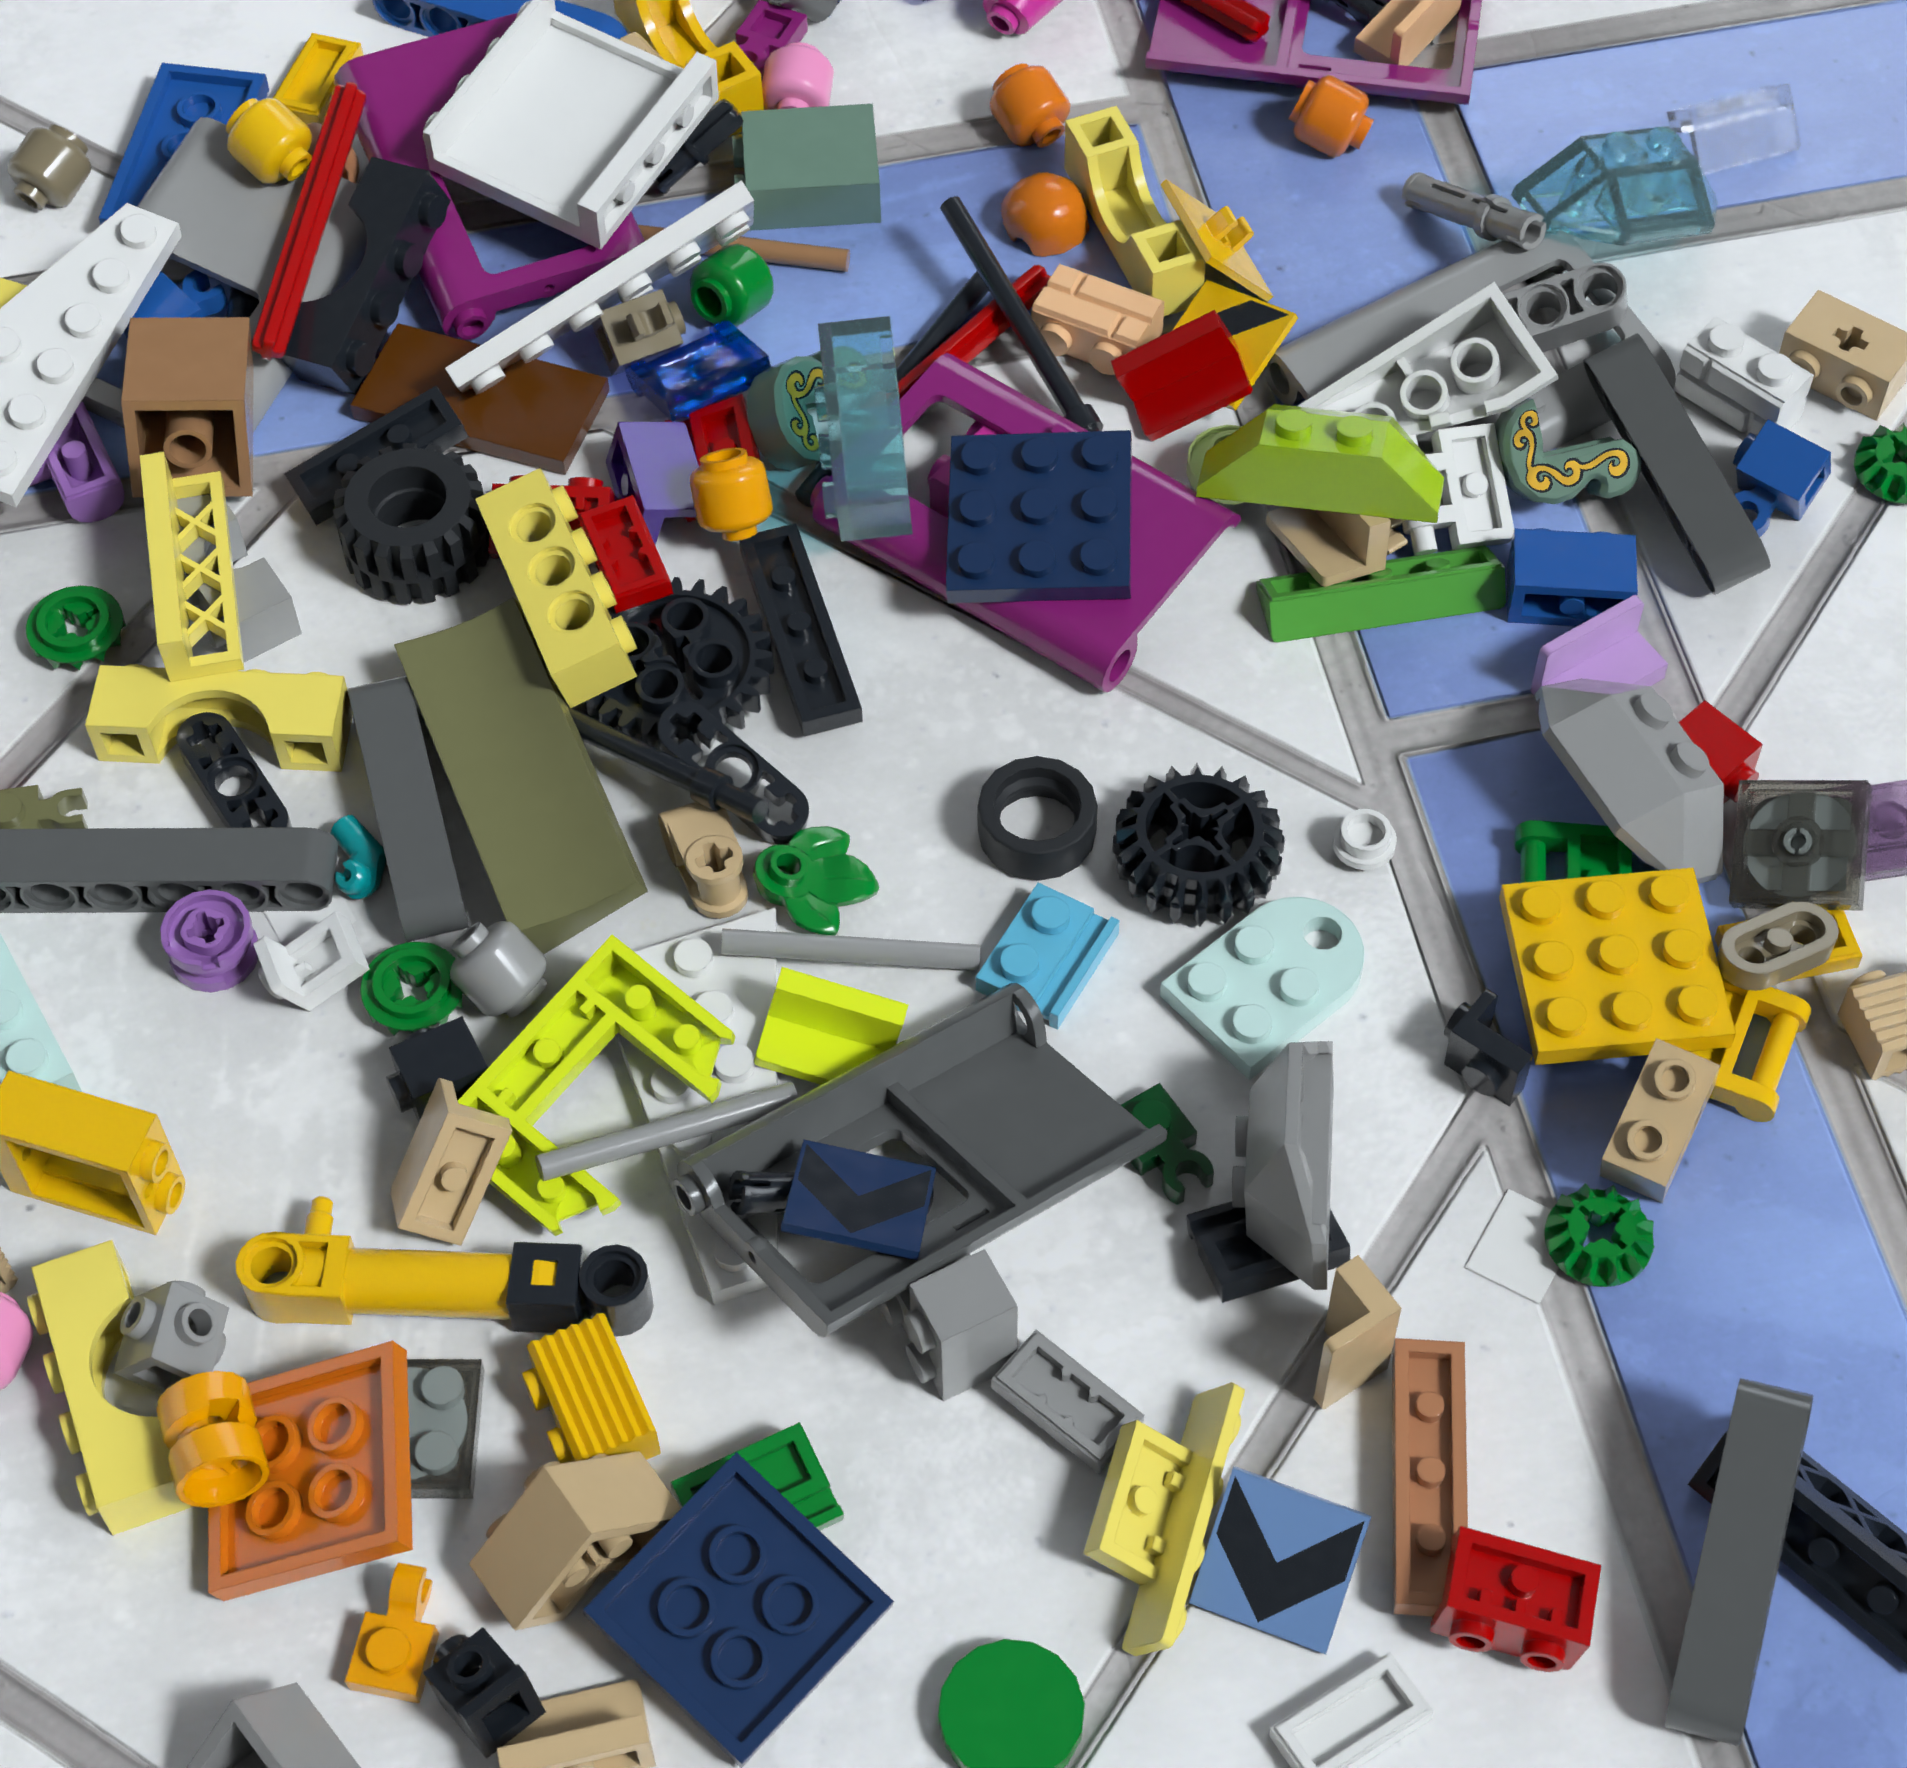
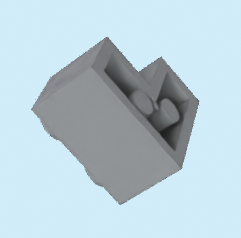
M985 1249L973 1255L969 1254L957 1262L909 1284L908 1290L879 1306L887 1323L891 1327L901 1324L911 1343L907 1344L905 1349L909 1362L920 1382L926 1383L932 1380L943 1401L992 1379L1017 1351L1018 1306Z

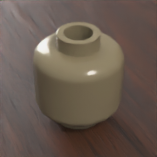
M51 124L48 129L43 127L32 128L7 165L10 177L17 184L13 190L14 193L23 202L38 210H42L46 204L59 208L67 207L91 172V163L86 156L89 150L88 147L76 135L61 126Z

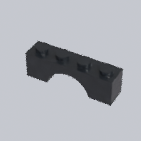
M371 157L348 203V206L364 224L366 229L367 245L363 260L355 274L340 289L326 297L301 303L284 357L280 358L300 380L353 395L357 394L364 377L371 371L374 365L375 355L389 326L395 322L398 316L399 306L413 277L419 273L422 267L423 257L431 239L446 218L447 208L451 200L428 170Z

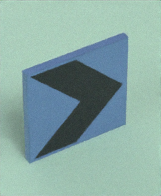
M1234 1466L1189 1604L1326 1655L1372 1516Z

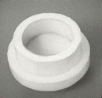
M1372 809L1355 810L1343 818L1334 830L1333 849L1337 857L1352 868L1359 870L1377 869L1388 863L1395 853L1396 833L1389 820L1378 811Z

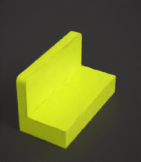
M782 967L754 1063L765 1069L822 1085L896 1045L909 1004Z

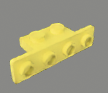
M1233 1382L1204 1391L1194 1397L1180 1444L1138 1420L1121 1425L1083 1554L1139 1585L1122 1644V1650L1133 1656L1171 1648L1185 1626L1187 1618L1185 1604L1193 1575L1200 1567L1205 1555V1543L1203 1540L1212 1508L1216 1505L1222 1494L1223 1479L1221 1476L1229 1447L1235 1440L1241 1426L1239 1411L1245 1389Z

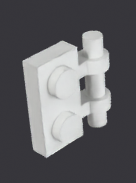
M1494 423L1438 429L1431 435L1434 453L1425 455L1444 477L1442 492L1444 505L1440 506L1437 523L1406 520L1402 523L1404 534H1410L1414 555L1431 554L1438 550L1434 530L1440 528H1448L1452 550L1484 545L1508 544L1512 541L1514 525ZM1408 434L1410 438L1418 446L1416 435Z

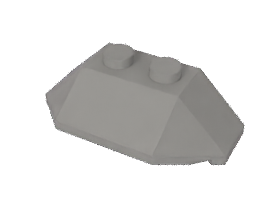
M1580 678L1541 686L1535 693L1536 703L1539 704L1538 715L1542 735L1612 833L1645 863L1658 870L1694 867L1698 884L1715 880L1723 872L1724 784L1709 765L1708 757L1704 751L1692 742L1675 719L1667 701L1659 696L1652 686Z
M1333 1041L1289 1042L1250 1088L1248 1116H1236L1235 1154L1236 1157H1246V1167L1233 1166L1232 1206L1245 1208L1247 1236L1313 1290H1327L1334 1096Z

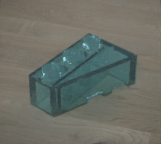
M890 316L819 323L818 331L824 386H814L818 422L827 421L828 433L818 434L822 470L832 469L833 482L822 483L826 519H838L841 542L913 534L900 396Z

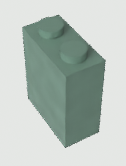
M873 103L741 111V116L744 120L742 134L732 135L734 169L744 168L745 174L734 175V185L742 180L754 199L753 225L750 226L749 231L881 223L880 181Z

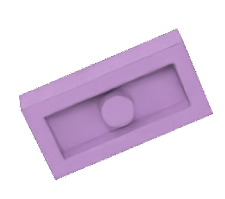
M1633 595L1543 645L1539 650L1530 690L1534 696L1541 686L1580 678L1652 686L1664 679L1668 663L1638 632L1644 603L1636 595Z

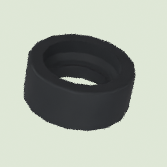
M1034 756L1015 759L998 768L982 786L977 805L978 834L983 852L996 867L1008 874L1036 881L1061 877L1079 867L1092 851L1097 831L1098 805L1093 786L1080 770L1059 759ZM1040 796L1055 799L1068 806L1073 812L1075 819L1070 830L1058 837L1035 841L1020 838L1007 831L1001 824L1000 816L1004 808L1021 798Z

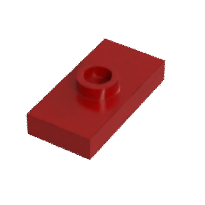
M633 495L577 514L579 526L583 528L598 559L595 561L596 567L599 572L602 571L617 601V605L613 606L616 613L674 594L671 580Z

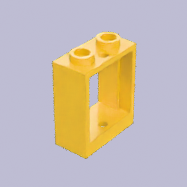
M8 1070L0 1085V1172L10 1191L157 1235L166 1215H171L178 1209L185 1191V1178L158 1115Z

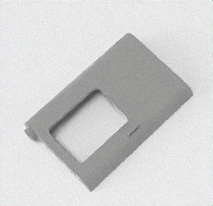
M200 117L190 128L137 207L179 223L182 237L168 259L178 261L254 296L260 301L250 316L252 342L308 167L293 181H288L284 178L276 183H262L237 162L228 151L227 141L229 135L226 132V124L211 118ZM341 178L302 302L326 297L340 289L355 274L363 260L367 245L366 229L364 224L348 206L357 184ZM252 350L254 432L292 374V371L280 358H273L271 361H267L261 358V354ZM95 378L81 402H84L88 411L124 428L121 404L122 389Z

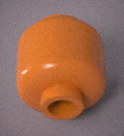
M1020 63L1007 69L997 78L993 84L994 93L990 99V110L1014 144L1023 147L1036 143L1038 147L1042 148L1054 143L1062 136L1065 131L1063 124L1070 114V101L1046 68Z
M1332 75L1321 77L1317 83L1308 80L1289 117V120L1295 123L1294 135L1297 140L1332 158L1341 156L1349 145L1359 150L1374 121L1365 115L1369 106L1367 94Z

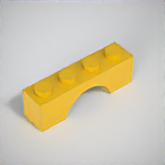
M613 0L615 14L629 32L639 33L665 61L684 69L696 52L715 59L719 99L716 103L721 99H726L738 109L740 114L741 111L764 110L762 80L759 70L735 41L717 48L702 29L689 0ZM740 126V127H739L733 134H731L729 137H731L732 135H736V134L742 132V126Z

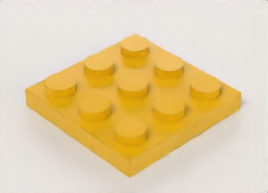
M1694 867L1502 885L1499 901L1535 1065L1649 1055L1656 1038L1686 1051L1732 1047L1736 1032Z

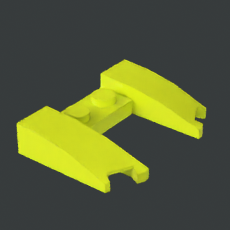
M613 934L458 1100L459 1104L509 1118L512 1132L489 1184L554 1236L563 1233L560 1222L596 1206L599 1207L600 1212L604 1216L615 1211L622 1204L619 1198L585 1170L543 1182L537 1170L535 1156L559 1148L533 1127L537 1120L614 1036L619 1033L710 1103H713L719 1096L722 1086L720 1079L711 1077L720 1045H733L735 1040L732 1030Z

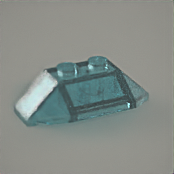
M1669 126L1581 136L1518 183L1511 193V196L1522 210L1535 212L1544 217L1541 222L1546 223V233L1557 235L1558 231L1561 230L1580 239L1620 246L1711 234L1716 222L1718 199L1699 162L1682 143L1681 137L1671 130Z

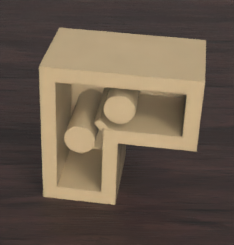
M640 1451L612 1456L598 1454L587 1460L562 1464L558 1461H552L542 1465L528 1476L523 1485L524 1493L508 1513L499 1517L488 1528L486 1532L488 1539L469 1562V1565L514 1631L562 1621L568 1616L601 1573L623 1569L672 1519L681 1507Z

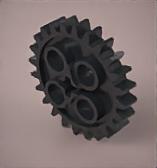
M674 577L671 582L674 593L672 595L619 613L615 612L613 606L608 608L612 619L622 615L638 649L627 654L637 677L585 701L588 715L599 714L600 722L613 728L618 726L619 731L635 737L637 734L642 735L643 742L654 746L658 740V723L663 712L669 706L682 701L700 704L724 725L728 723L735 728L744 729V710L759 713L761 711L760 695L770 694V674L774 673L773 652L771 649L770 633L763 631L761 615L759 613L748 615L747 600L744 597L729 604L728 590L725 586L717 589L712 595H708L705 591L703 579H699L691 591L683 590L679 577ZM651 629L657 630L664 640L667 655L663 656L661 640ZM686 672L687 686L691 693H694L699 700L693 699L686 690L682 673ZM692 721L685 727L678 722L674 723V742L679 744L680 739L688 738V740H691L701 748L702 742L697 737L699 724Z

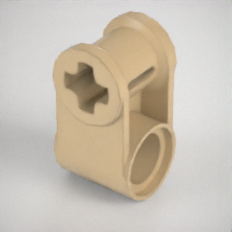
M693 802L659 813L658 822L667 852L675 868L678 867L693 905L698 912L706 917L716 919L731 917L740 912L746 905L749 894L747 882L741 871L744 864L742 849L735 837L727 810L722 808L721 810L713 811L697 802Z

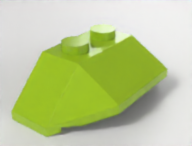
M1274 404L1205 452L1196 487V497L1437 523L1444 477L1392 416Z

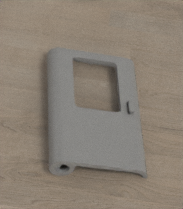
M1554 218L1545 219L1541 222L1546 223V233L1543 241L1535 249L1526 250L1514 245V243L1501 240L1280 346L1264 368L1265 376L1277 398L1286 405H1293L1303 398L1305 400L1311 398L1493 282L1496 283L1502 292L1547 269L1558 275L1593 264L1594 262L1578 244L1577 238L1569 226L1560 223ZM1596 289L1587 297L1594 305L1601 306L1610 303L1616 295L1607 289ZM1628 306L1625 318L1613 329L1620 336L1621 340L1638 333L1645 341L1672 389H1674L1676 377L1670 358ZM1583 362L1558 374L1556 381L1529 397L1534 399L1543 439V452L1553 450L1611 420L1589 381ZM1501 413L1442 429L1488 423L1495 424ZM1437 430L1416 435L1418 447L1424 454L1434 453L1431 435ZM1402 523L1394 527V529L1402 526Z

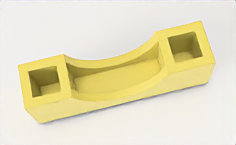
M1117 106L1065 120L1064 169L1069 178L1080 189L1086 208L1132 289L1164 301V317L1187 310L1204 285L1206 262L1182 221L1177 220L1166 223L1158 212L1145 180L1139 143Z
M140 664L99 666L85 723L99 761L160 764L166 754L177 744V732L181 724L195 714L212 712L225 717L232 727L252 731L264 738L274 749L281 769L342 772L353 718L344 676L329 675L323 672H310L307 674L270 673L260 669H251L170 682L165 668L147 667Z
M113 1240L31 1267L38 1293L27 1296V1302L38 1334L49 1333L54 1351L44 1354L43 1361L54 1393H66L70 1411L59 1414V1420L71 1454L82 1452L87 1472L76 1475L75 1478L87 1515L91 1516L100 1513L111 1534L116 1535L194 1507L181 1502L175 1492L168 1461L170 1450L163 1440L159 1418L156 1416L130 1414L114 1407L105 1400L104 1388L107 1371L114 1356L120 1349L124 1336L120 1331L121 1319L127 1306L135 1297L127 1269Z

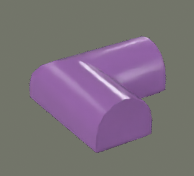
M81 402L30 486L53 478L71 517L80 522L92 523L113 515L121 507L125 498L121 480L84 402Z

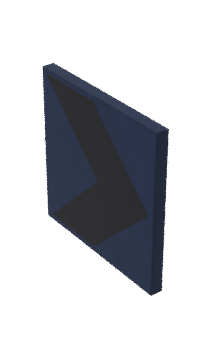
M803 1139L780 1231L918 1260L936 1168Z

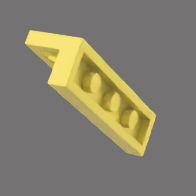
M164 452L140 455L157 646L169 680L174 682L244 670L225 489L221 471L172 479ZM211 494V502L195 518L178 509L177 499ZM198 537L216 545V548L201 564L182 554ZM218 568H219V575L216 574V573H214ZM184 572L189 574V576L186 579ZM203 583L221 592L218 599L205 612L187 602ZM223 615H224V623L219 620ZM189 619L194 621V623L191 626L189 624ZM208 631L222 637L227 642V651L193 657L192 647Z

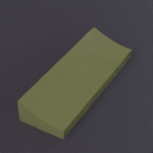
M514 597L456 626L394 644L507 922L515 924L545 954L648 892L566 701L551 677L522 607Z

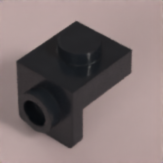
M1485 989L1472 1006L1467 1002H1463L1449 1019L1444 1029V1035L1449 1038L1444 1065L1463 1076L1466 1083L1476 1092L1485 1096H1494L1510 1107L1525 1087L1533 1055L1490 1029L1498 995L1489 989Z

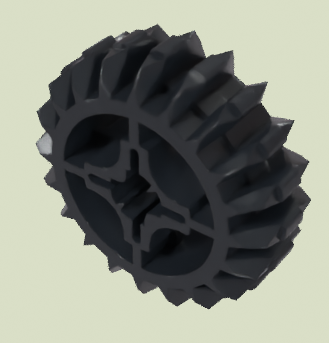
M1198 763L1195 764L1190 775L1182 776L1171 766L1168 773H1166L1165 782L1149 775L1146 783H1144L1143 792L1131 790L1130 796L1126 800V808L1120 809V813L1117 815L1116 835L1113 836L1112 852L1115 854V859H1117L1116 870L1120 880H1128V890L1131 893L1132 899L1147 896L1146 906L1149 908L1150 914L1163 907L1169 908V916L1174 924L1182 917L1183 913L1193 914L1199 927L1206 921L1207 914L1215 913L1226 924L1232 915V907L1248 914L1254 906L1255 897L1266 899L1267 894L1271 890L1272 880H1276L1282 866L1280 854L1284 851L1285 837L1282 835L1283 830L1279 829L1280 818L1277 809L1267 808L1268 799L1266 798L1265 790L1249 793L1250 784L1247 781L1246 775L1233 782L1226 780L1227 774L1223 766L1216 771L1214 776L1203 775ZM1160 828H1163L1167 833L1164 846L1154 851L1149 840ZM1241 838L1248 850L1238 861H1235L1230 856L1232 843Z

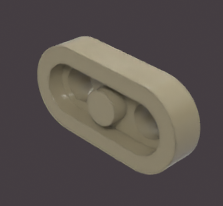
M1791 902L1735 925L1725 932L1716 955L1720 973L1729 983L1742 989L1763 990L1824 964L1830 958L1838 938V925L1829 912L1815 904Z

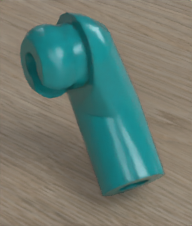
M343 816L333 825L330 834L335 837L338 845L349 856V859L343 862L345 867L343 873L336 871L335 883L338 889L346 893L350 898L363 899L378 890L386 865V856L383 846L355 816Z

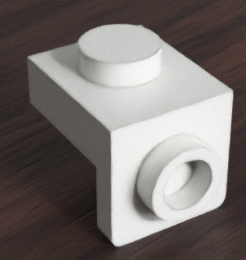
M336 911L286 946L267 936H263L253 944L261 963L258 975L266 990L276 999L282 1000L284 998L309 1012L370 970L350 919Z

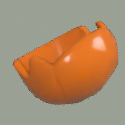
M1037 172L1023 178L1012 186L1001 203L1003 225L1009 238L1013 242L1017 240V237L1023 239L1035 256L1044 257L1065 253L1082 243L1090 229L1080 189L1072 180L1049 172Z

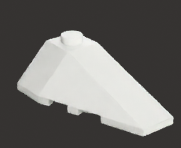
M1493 282L1297 407L1392 416L1407 434L1419 435L1508 411L1556 381L1558 374L1496 283Z

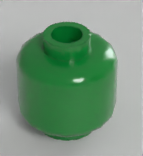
M741 244L726 245L693 269L690 277L691 301L695 310L706 321L723 328L738 327L770 303L774 293L773 277L764 259L753 249Z

